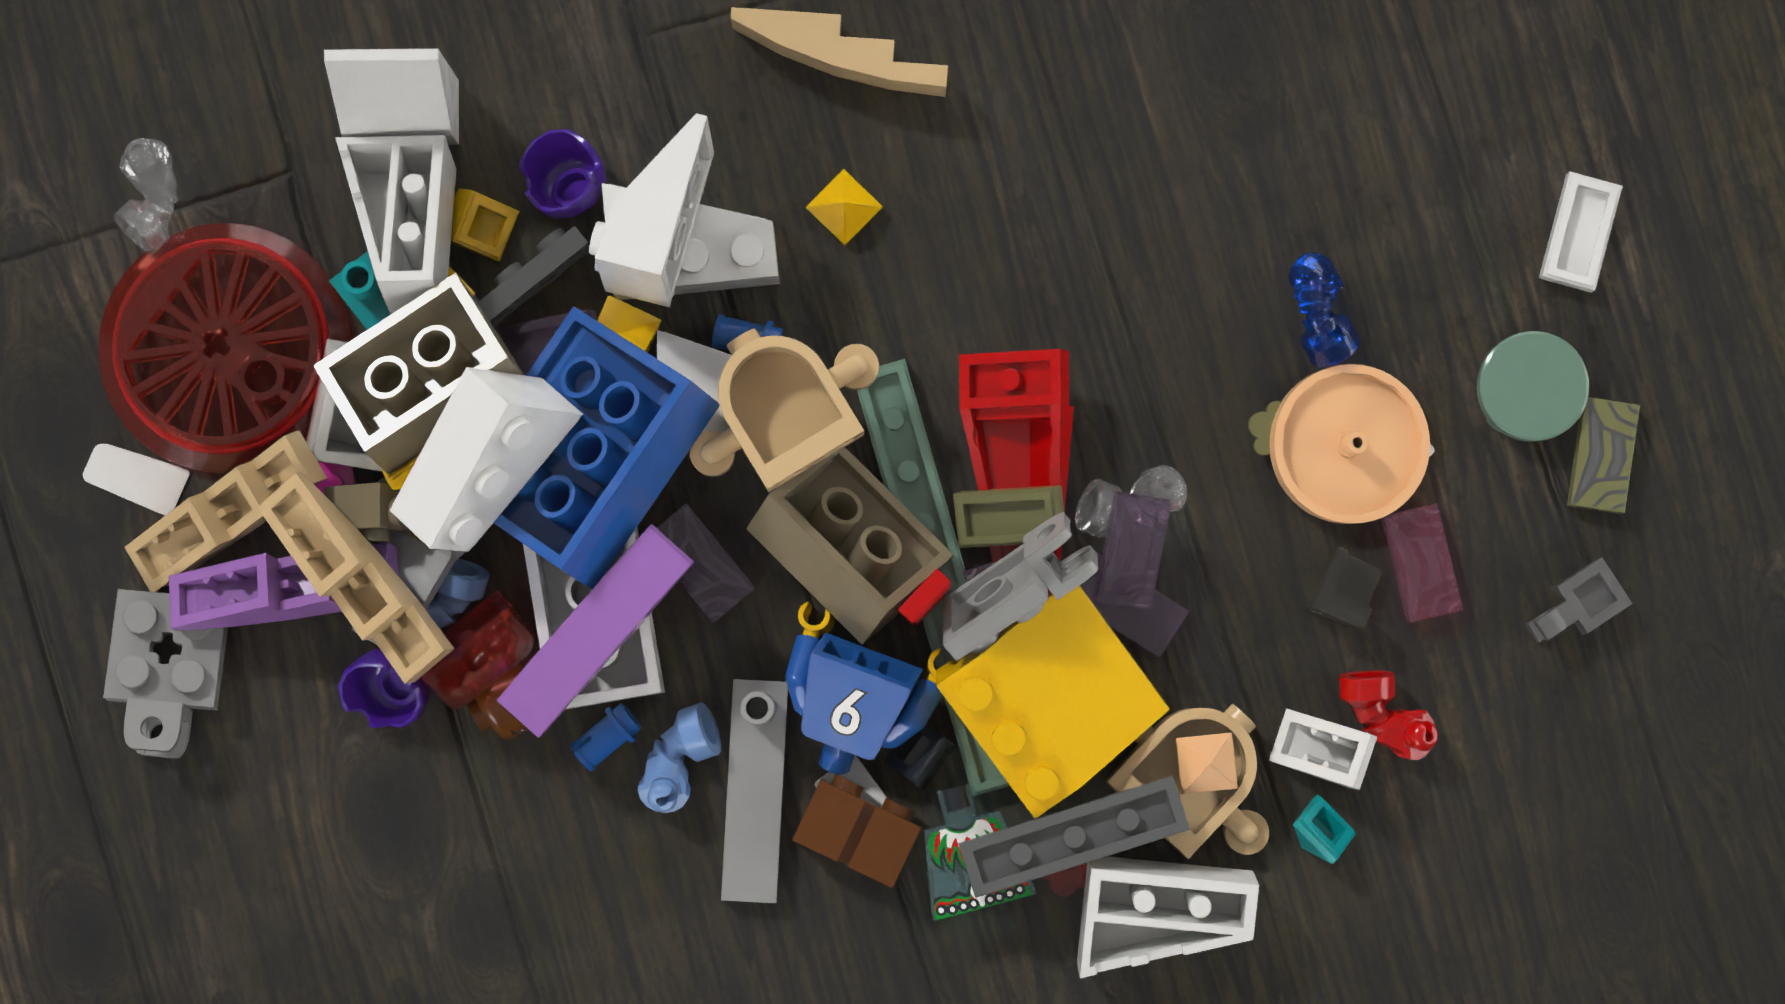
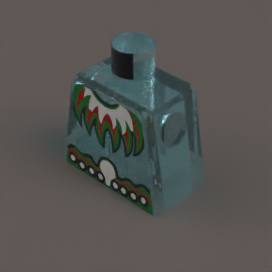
M969 783L938 791L937 794L945 823L924 829L930 909L933 921L1036 894L1031 880L975 898L958 843L1007 828V825L998 809L977 815Z

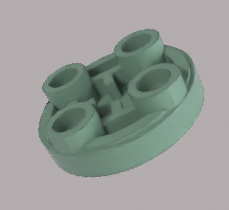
M1541 331L1522 332L1501 341L1487 353L1477 377V397L1487 423L1495 431L1525 442L1544 441L1564 433L1580 418L1589 396V377L1586 366L1578 352L1560 337Z

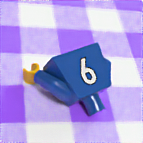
M806 602L798 611L799 622L804 627L803 635L796 636L785 680L794 710L802 716L801 732L806 737L824 743L818 761L819 765L828 772L843 775L850 772L855 755L867 760H874L881 747L887 749L897 748L925 727L943 695L936 686V670L933 664L942 648H938L930 654L927 662L929 675L926 679H920L923 669L828 634L834 626L835 617L827 609L825 610V617L820 624L810 625L808 617L812 610V604Z

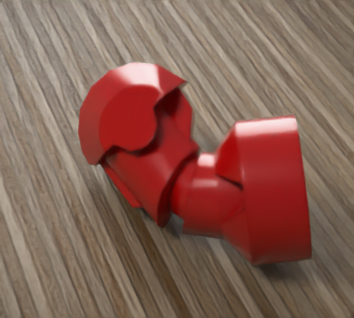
M1365 670L1339 675L1340 699L1352 707L1358 722L1361 724L1365 723L1362 729L1363 732L1377 736L1376 742L1390 748L1401 758L1419 760L1429 753L1437 742L1438 732L1428 712L1417 709L1413 711L1385 709V705L1396 696L1393 672Z

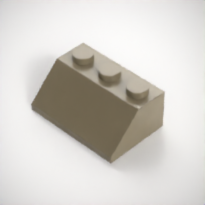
M456 273L314 365L364 452L387 474L421 453L466 367L524 375L505 343Z
M845 447L772 491L746 528L862 645L899 614L898 609L936 568L940 571L954 556Z

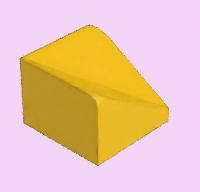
M608 296L597 321L648 353L662 320L619 299Z

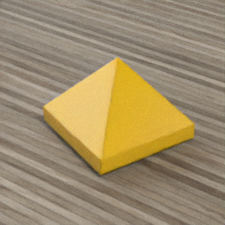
M845 169L806 206V209L844 246L883 208Z

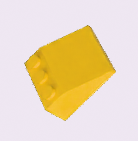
M1080 585L1059 600L1048 591V600L1045 601L1042 610L1032 619L1024 623L1015 621L999 632L996 641L986 650L977 654L969 652L957 661L953 658L936 670L937 688L1034 819L1081 788L1169 710L1168 705Z

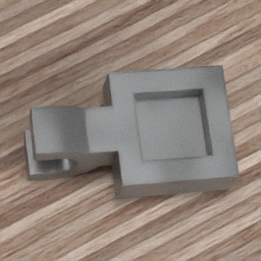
M1599 558L1553 587L1552 590L1561 603L1540 614L1525 625L1537 643L1544 639H1551L1573 623L1583 635L1591 632L1633 603L1604 559Z

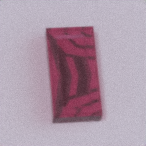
M1437 503L1390 514L1381 518L1407 623L1463 610Z

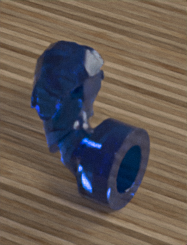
M1305 253L1296 260L1288 273L1289 282L1295 288L1294 296L1300 306V313H1306V320L1302 321L1306 330L1301 337V346L1314 366L1329 367L1350 357L1358 348L1360 337L1348 316L1334 314L1329 310L1332 309V304L1337 298L1339 287L1344 288L1343 281L1334 263L1328 257L1319 253Z

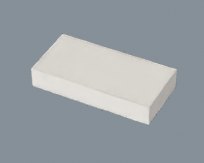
M1574 172L1566 174L1539 279L1590 293L1595 291L1622 190L1621 185Z

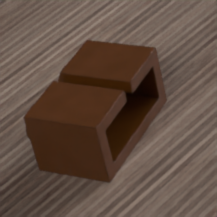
M835 774L832 783L821 778L792 841L836 862L839 860L847 864V867L893 888L921 829L920 825L912 822L915 811L888 798H885L882 807L861 798L866 789L865 787L838 774Z

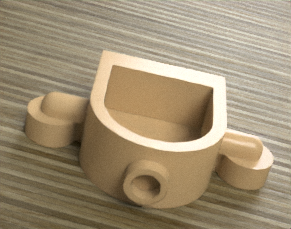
M755 328L741 334L726 345L732 356L722 370L718 385L720 409L730 429L723 433L719 431L701 433L690 449V459L700 473L710 477H717L730 470L735 461V452L742 448L768 492H771L864 435V429L839 389L846 387L850 390H863L871 386L879 372V362L876 354L865 345L851 344L840 350L835 358L834 366L827 370L819 356L800 341L784 336L760 337Z
M1231 704L1224 713L1210 708H1187L1168 715L1154 728L1150 726L1135 739L1138 745L1104 780L1117 793L1172 775L1190 830L1164 839L1185 858L1189 859L1221 824L1224 825V840L1235 852L1245 855L1254 854L1263 849L1268 841L1269 827L1266 820L1257 812L1237 808L1247 797L1254 784L1257 772V756L1254 744L1249 736L1256 725L1234 704ZM1232 733L1238 788L1181 794L1176 738Z

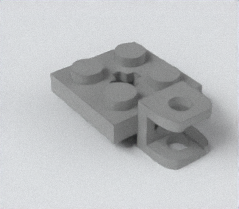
M1064 512L1056 514L1023 536V544L943 598V646L956 661L969 652L977 654L986 650L996 641L999 632L1015 621L1024 623L1036 616L1044 607L1045 601L1048 600V589L1059 600L1088 580L1098 570L1097 553L1090 545L1079 549L1062 561L1053 553L1072 536L1070 532L1071 521Z
M118 589L103 698L107 701L127 703L124 719V738L126 744L131 749L136 750L142 756L177 759L183 755L189 742L193 710L190 708L218 710L228 627L185 631L171 629L169 593ZM172 635L173 642L182 646L181 654L172 655L169 664H161L160 656L153 652L156 643H161L164 636ZM158 725H163L161 734L151 739L152 730Z

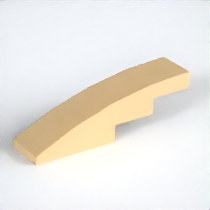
M731 7V23L735 31L784 57L833 76L888 90L946 96L948 65L893 62L894 40L841 36V14Z
M299 430L283 436L252 461L235 467L204 492L187 498L124 547L150 592L161 591L169 585L170 575L194 570L265 523L266 519L257 507L295 473L302 472L315 486L327 479Z
M302 472L295 473L257 507L320 597L331 596L362 641L373 639L404 684L416 682L454 649L419 600L386 560L349 519Z

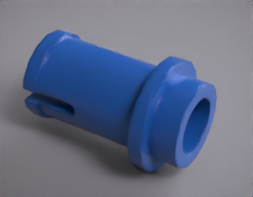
M719 314L714 327L712 348L729 351L726 346L729 342L754 328L760 337L783 336V329L774 327V321L770 320L767 321L766 325Z
M622 703L614 709L611 706L605 709L606 716L576 741L569 744L577 759L591 772L627 740L630 743L637 740L635 734L642 729L635 716Z

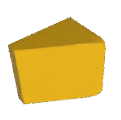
M458 189L454 197L451 244L500 262L520 211L476 191Z

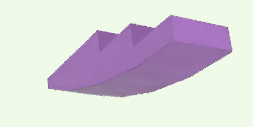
M650 525L555 631L497 701L539 738L550 728L578 693L591 682L619 647L627 642L694 561L654 525Z
M387 542L373 544L372 546L399 576L397 547ZM267 553L169 576L171 629L175 631L235 627L342 612L331 596L320 597L292 556L277 559Z

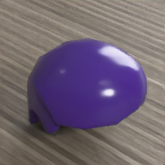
M570 129L549 130L530 143L519 163V170L524 176L527 187L525 195L536 209L555 220L579 216L596 205L602 192V183H605L606 180L604 165L596 149L585 138Z
M376 648L353 661L344 670L338 684L343 709L346 712L359 711L364 714L371 728L388 726L403 728L411 724L423 714L430 695V687L425 674L416 682L404 684L380 648Z

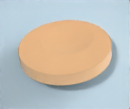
M1346 364L1333 366L1317 371L1301 380L1282 400L1275 414L1270 433L1271 462L1275 475L1285 493L1307 513L1319 519L1338 524H1357L1374 521L1400 508L1409 500L1420 485L1425 475L1430 455L1428 424L1424 412L1414 395L1405 385L1390 374L1365 365Z

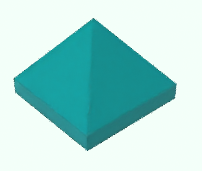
M1318 794L1312 798L1293 823L1301 848L1331 864L1340 857L1356 835L1354 829Z

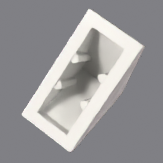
M1286 708L1269 761L1347 788L1360 790L1377 736Z

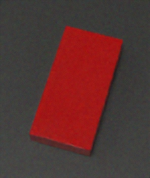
M936 568L898 609L899 613L913 626L915 624L918 626L951 590V581Z

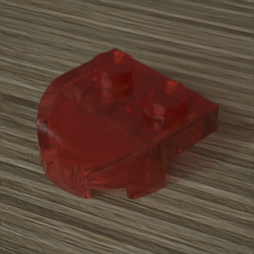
M497 590L443 633L454 649L421 678L447 706L452 709L462 708L530 653L534 644L533 635L511 603Z

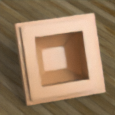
M1232 733L1176 738L1181 794L1238 788Z

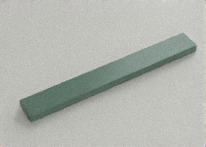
M902 359L879 366L878 376L874 383L866 389L857 390L884 486L954 555L940 570L951 581V590L946 594L947 596L968 582L967 574L906 361ZM943 599L923 619L931 651L942 648L934 660L936 669H939L953 659V656L943 646ZM946 700L972 795L976 796L1010 786Z

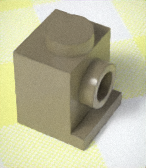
M381 482L324 487V495L349 519L370 544L390 543V534L412 532L389 511L401 489L392 490L389 484Z

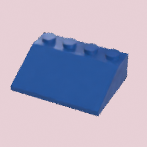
M573 306L526 376L544 379L583 415L493 523L574 579L593 589L607 572L720 405L691 380Z

